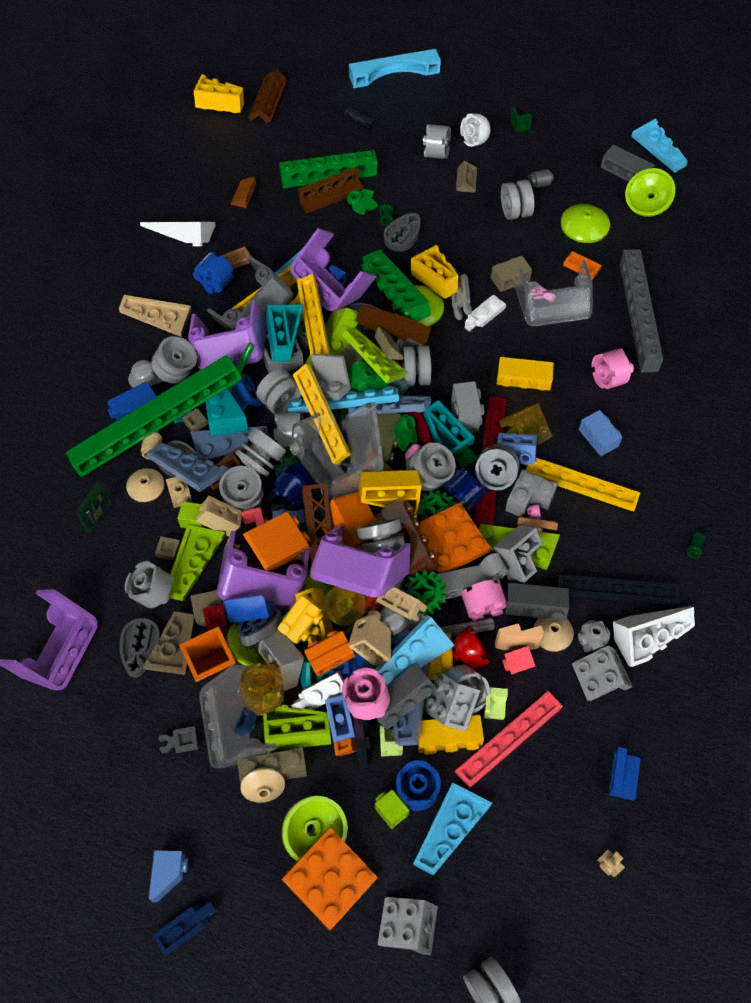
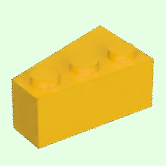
M201 75L194 89L196 108L241 113L244 106L242 87L227 82L222 84L218 82V79L210 80L206 78V75Z
M437 245L411 258V275L444 299L458 292V274L452 265L447 263L444 254L440 253Z
M418 470L359 472L358 489L361 503L384 507L401 498L404 502H409L415 511L413 514H418L421 492Z

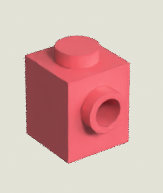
M529 646L504 654L506 659L502 660L506 672L510 671L511 674L536 667Z

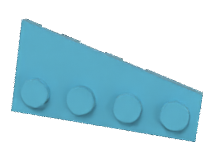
M427 615L391 652V660L379 664L374 670L383 676L388 686L415 662L421 668L455 645L432 617Z

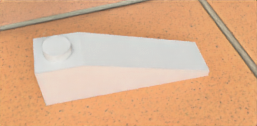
M140 222V226L185 243H192L193 246H203V243H209L215 222Z
M688 606L634 615L613 621L614 641L628 666L633 667L649 661L653 658L652 654L659 649H665L668 642L674 638L678 639L695 626L694 607Z

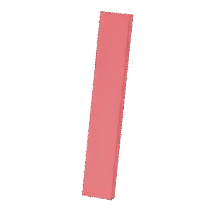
M547 691L458 767L454 773L470 789L561 710L563 705Z

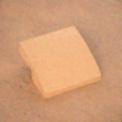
M519 624L501 628L498 630L495 647L507 651H515L529 646L530 650L538 649L544 635L542 626L521 631Z

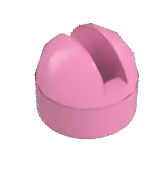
M539 504L529 506L526 511L528 518L541 520Z

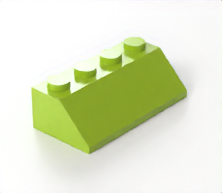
M349 308L339 309L336 312L332 311L325 324L330 355L342 356L348 344L347 340L342 336L346 329L356 328L361 332L364 325L355 322L358 311ZM309 355L305 364L310 365L315 374L311 355Z

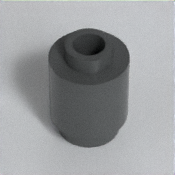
M549 169L535 171L528 175V181L531 187L534 188L548 186L553 181V174Z

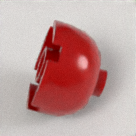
M470 626L456 636L454 640L455 650L452 653L457 663L461 661L463 664L477 669L489 664L490 661L488 659L484 660L487 657L485 649L478 635L475 636L474 628Z

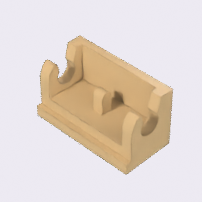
M208 496L200 505L198 510L201 513L198 514L195 521L213 530L225 532L226 536H230L231 531H236L241 526L242 511Z
M395 587L376 599V602L414 621H419V617H417L419 610L425 612L427 606L420 600Z

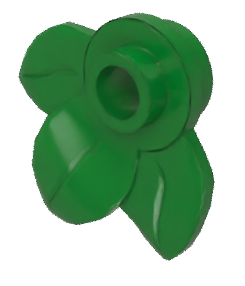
M363 189L360 192L353 190L347 196V202L352 205V209L358 214L364 215L366 210L371 211L378 207L376 201L371 198L374 194L372 190Z
M407 414L400 417L399 422L395 424L393 429V437L397 439L398 446L402 451L407 450L410 442L417 444L415 420Z

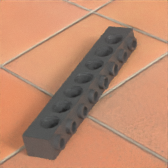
M641 249L624 250L620 260V268L640 372H658L663 361V355Z

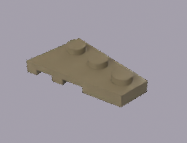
M174 611L143 669L185 675L187 661L179 645L191 639L194 614Z

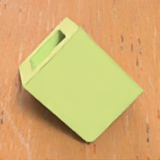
M490 687L489 696H486L484 701L486 704L484 705L483 718L504 720L508 689Z
M380 726L381 756H401L403 754V746H398L395 743L394 729L384 730L383 726Z

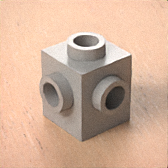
M591 620L582 626L578 638L580 644L583 645L585 653L596 652L606 647L610 639V632L604 626L603 621L595 622V620Z

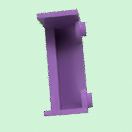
M317 228L292 263L291 273L297 280L313 274L316 278L320 303L328 311L336 312L358 300L377 276L360 271L353 282L345 289L325 268L329 263L330 256L324 248L334 234Z
M252 301L250 316L240 318L235 330L208 336L209 330L196 314H192L188 339L197 353V367L202 370L226 354L233 364L237 366L248 343L253 344L255 347L246 364L258 362L264 353L267 330L266 315L257 302Z
M339 524L322 536L311 566V578L370 597H381L409 574L410 543H406L397 551L390 547H382L375 553L343 545V525Z
M231 531L224 548L217 586L218 596L225 600L228 598L264 594L266 602L272 601L273 606L278 608L281 614L289 612L296 603L295 594L302 592L307 575L310 550H306L303 553L298 564H292L287 568L286 575L247 566L246 554L241 550L233 548L236 531Z
M55 589L37 590L35 594L51 604L47 611V619L56 627L37 661L31 658H24L19 662L16 660L0 659V666L27 681L52 690H62L70 681L97 629L98 623L93 615Z

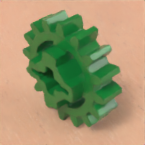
M437 490L436 494H433L432 491H429L428 496L422 494V499L419 500L417 518H421V522L457 503L452 502V496L446 497L447 492L440 494V491Z
M426 570L423 571V575L416 572V578L410 576L409 580L411 582L404 583L407 590L403 592L420 600L427 606L425 612L419 610L417 615L421 612L423 616H426L427 611L434 614V608L440 610V602H446L443 596L448 595L446 590H444L447 586L442 582L443 579L440 576L436 577L433 571L429 574ZM430 582L435 583L437 588L432 586Z

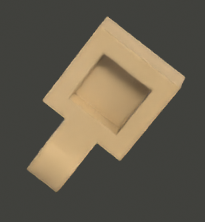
M607 850L598 859L601 863V869L607 875L615 877L625 868L620 863L623 857L617 851L612 854Z

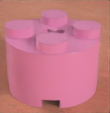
M621 348L598 354L592 360V367L595 366L593 377L600 388L610 389L626 384L630 379L631 373L634 371L633 364L628 361L624 350Z
M494 580L476 583L472 585V590L467 592V589H465L461 593L468 616L473 621L482 620L485 615L489 614L492 617L501 615L503 613L502 609L507 606L499 580L494 583Z
M372 668L357 669L353 672L352 676L344 680L342 685V694L348 709L354 718L363 720L381 718L385 715L390 703V694L383 676Z

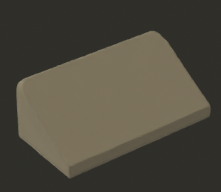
M463 161L457 169V191H476L477 167Z
M378 327L375 339L387 359L403 360L404 356L392 336L381 327Z

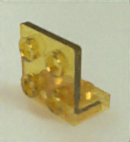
M538 403L524 407L499 420L501 427H514L517 434L537 435V445L552 437V433Z

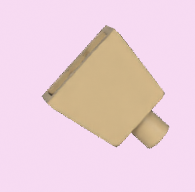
M370 611L368 616L355 622L348 644L351 649L374 666L391 660V631L388 626L380 621L381 614L378 611Z

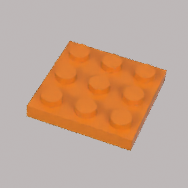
M461 503L420 522L422 525L420 530L429 539L430 544L428 546L430 550L432 549L438 558L436 563L439 568L435 570L436 574L453 571L491 551V547Z
M330 827L281 880L327 929L331 930L378 877Z

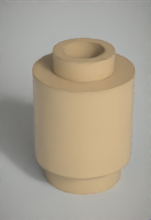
M157 431L142 441L141 452L142 456L146 459H149L147 452L162 442V436Z

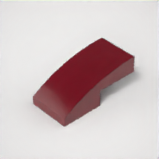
M223 604L203 608L207 630L210 631L219 626L226 641L229 627Z

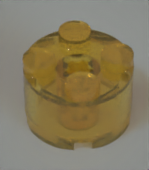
M337 586L327 593L324 600V608L332 622L341 626L352 625L358 619L363 618L367 613L369 605L367 595ZM348 599L351 607L345 609V605L342 602Z
M255 663L248 666L242 672L239 686L242 702L247 709L261 716L275 710L284 701L283 678L276 666L269 663L268 665Z

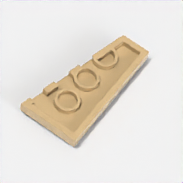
M124 295L119 310L122 314L182 337L191 313V306Z

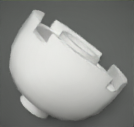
M473 113L467 114V117L463 118L460 133L466 140L464 143L467 146H479L487 141L490 135V124L486 117Z

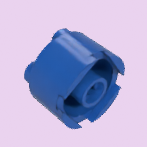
M213 252L207 254L195 267V272L193 273V277L204 286L209 294L221 292L234 278L231 264L221 255L219 257L215 256Z
M416 760L407 763L397 775L396 795L410 810L423 811L432 807L440 791L441 780L439 773L425 761ZM415 783H419L421 789H416Z

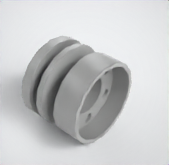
M254 427L247 436L252 446L250 447L242 443L241 446L247 452L244 454L237 450L235 454L238 455L246 466L268 477L270 473L264 469V466L267 465L274 469L273 464L269 461L270 458L280 461L286 450Z

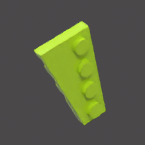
M356 328L345 330L342 336L386 383L405 378L408 372L393 359H387L384 352Z
M480 524L478 530L491 547V550L495 551L494 546L515 528ZM538 532L543 544L530 556L536 567L547 570L560 534Z
M187 525L170 574L173 576L172 587L169 593L171 599L180 601L186 599L226 537L225 532Z

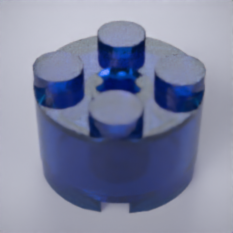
M286 462L274 481L275 488L273 491L276 495L284 496L293 505L300 507L303 504L301 486L318 484L319 480L316 479L315 481L313 478L314 474L306 467L297 463L293 466L289 465L290 462Z
M461 466L455 471L451 479L443 485L468 511L473 509L488 493V490L483 485L480 486V483Z

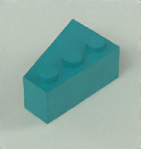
M303 304L267 305L266 325L272 362L291 361Z
M227 388L205 401L211 437L248 431L246 416Z
M439 400L424 411L423 418L427 424L432 443L444 445L452 454L465 445L470 450L473 449L474 436Z

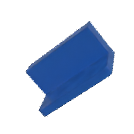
M240 374L242 379L236 382L231 395L242 411L248 405L260 407L263 403L257 398V389L251 377Z
M264 594L228 598L224 601L230 623L269 618L274 609L272 601L266 602Z
M618 747L614 753L609 795L635 800L640 758L627 755V749Z

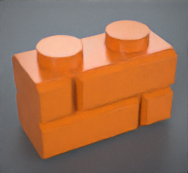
M337 630L330 632L326 639L321 642L318 640L313 641L307 646L308 649L304 650L317 676L356 657L353 650L348 646L349 642L342 630L340 632Z

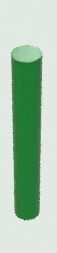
M251 343L247 344L236 366L239 374H241L255 347ZM235 384L227 388L230 393L232 392Z

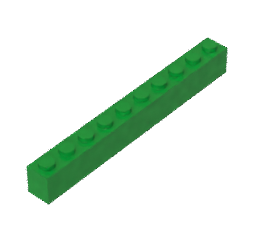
M226 354L68 450L66 454L73 468L83 477L240 381L242 377Z

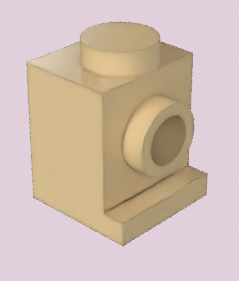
M178 477L166 479L174 508L181 507L182 502L193 503L187 483Z

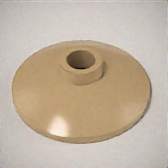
M145 468L134 472L129 477L126 488L132 499L138 502H150L162 494L165 482L163 476L158 471Z
M538 618L534 624V627L542 626L544 635L539 646L545 650L552 652L562 651L573 640L574 630L567 618L566 620ZM551 627L557 628L558 631H557V632L552 631V630H551Z
M271 768L252 770L241 781L243 796L250 801L259 803L276 799L285 788V780L282 774Z

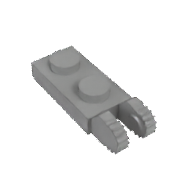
M465 274L458 277V292L451 295L454 315L458 320L463 318L462 307L466 315L472 313V308L469 304L468 277Z

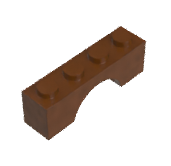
M399 498L383 508L381 512L385 520L399 518L402 528L399 532L409 533L410 574L416 578V572L423 575L424 570L429 574L439 568L436 563L438 558L432 549L430 550L428 546L430 544L429 539L420 530L422 528L420 521L414 518L413 513L415 511L412 505Z

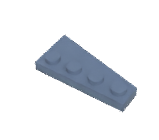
M399 396V401L350 407L348 411L349 416L399 412L419 413L425 411L430 406L431 397Z
M267 426L255 427L260 431L263 429L268 437H270ZM248 427V431L214 437H211L210 430L192 431L191 436L200 458L204 462L206 460L214 462L221 460L247 441V436L254 427Z
M163 443L147 452L149 459L199 492L219 480L228 470V467L215 466L212 461H201L193 454H182V450Z
M424 665L421 669L427 675L428 667ZM424 700L393 725L395 743L398 746L419 745Z

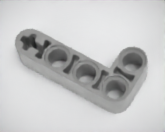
M493 553L485 557L478 566L437 574L436 577L440 576L443 579L442 582L447 586L444 589L448 593V595L443 596L445 600L462 596L463 590L467 589V592L472 590V585L487 580H494V583L497 580L501 581L508 571L499 553ZM430 582L432 586L437 588L435 583Z

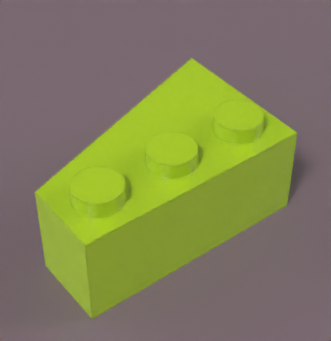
M263 701L264 736L267 751L331 744L328 713L304 708L299 710L289 708L288 705L282 704V706Z

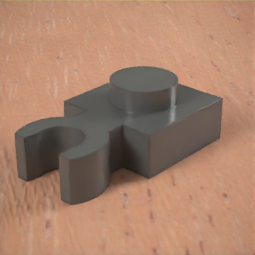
M195 726L173 730L174 736L172 737L168 735L159 736L160 742H168L165 747H160L161 753H167L172 748H175L176 753L198 749Z

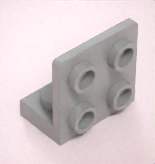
M315 353L311 355L316 379L325 398L340 400L351 390L344 356Z
M606 646L572 663L588 701H592L617 688L623 690L632 688V684L616 649L610 646Z
M439 673L438 678L434 682V686L437 689L432 692L431 698L427 702L426 713L444 726L466 731L480 690L458 683L447 675Z
M386 897L378 945L410 949L424 955H431L438 906L425 900Z

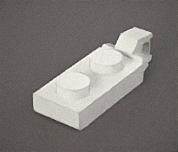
M493 294L468 315L464 328L471 331L476 326L483 327L506 308V304Z
M337 671L303 689L298 694L299 699L294 701L291 707L299 710L302 708L314 710L325 704V699L341 696L344 682L341 673Z

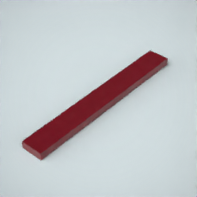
M488 397L482 451L491 444H497L499 433H503L507 398ZM479 480L474 524L478 527L480 524L493 525L497 490L486 488Z

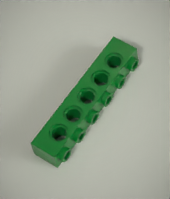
M374 150L279 162L283 188L309 185L356 167L359 170V178L377 176V158ZM354 175L349 176L347 180L354 178Z
M381 250L362 257L363 271L377 276L373 282L378 285L380 291L386 294L388 300L394 303L396 309L402 312L404 317L420 321L431 316L430 302Z

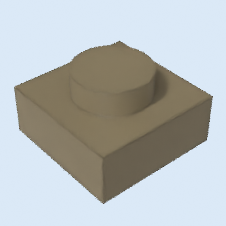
M198 408L182 417L183 422L191 432L197 431L208 424L207 419Z
M160 537L155 552L156 557L175 561L181 544L180 540Z

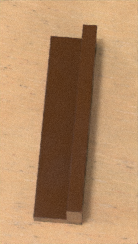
M278 69L264 77L248 116L250 120L258 116L266 123L272 120L287 79Z
M356 167L299 188V203L305 213L347 199V196L353 190L359 192L363 190L364 187L359 181V170ZM354 175V178L347 180L349 176ZM311 191L308 195H303V193Z
M327 483L301 486L306 534L310 539L308 543L310 549L308 550H310L309 562L311 566L318 549L317 541L320 543V540L316 537V531L320 526L326 529L327 533L332 530ZM323 488V497L319 502L312 498L311 489ZM318 506L325 511V517L321 522L314 518V511Z

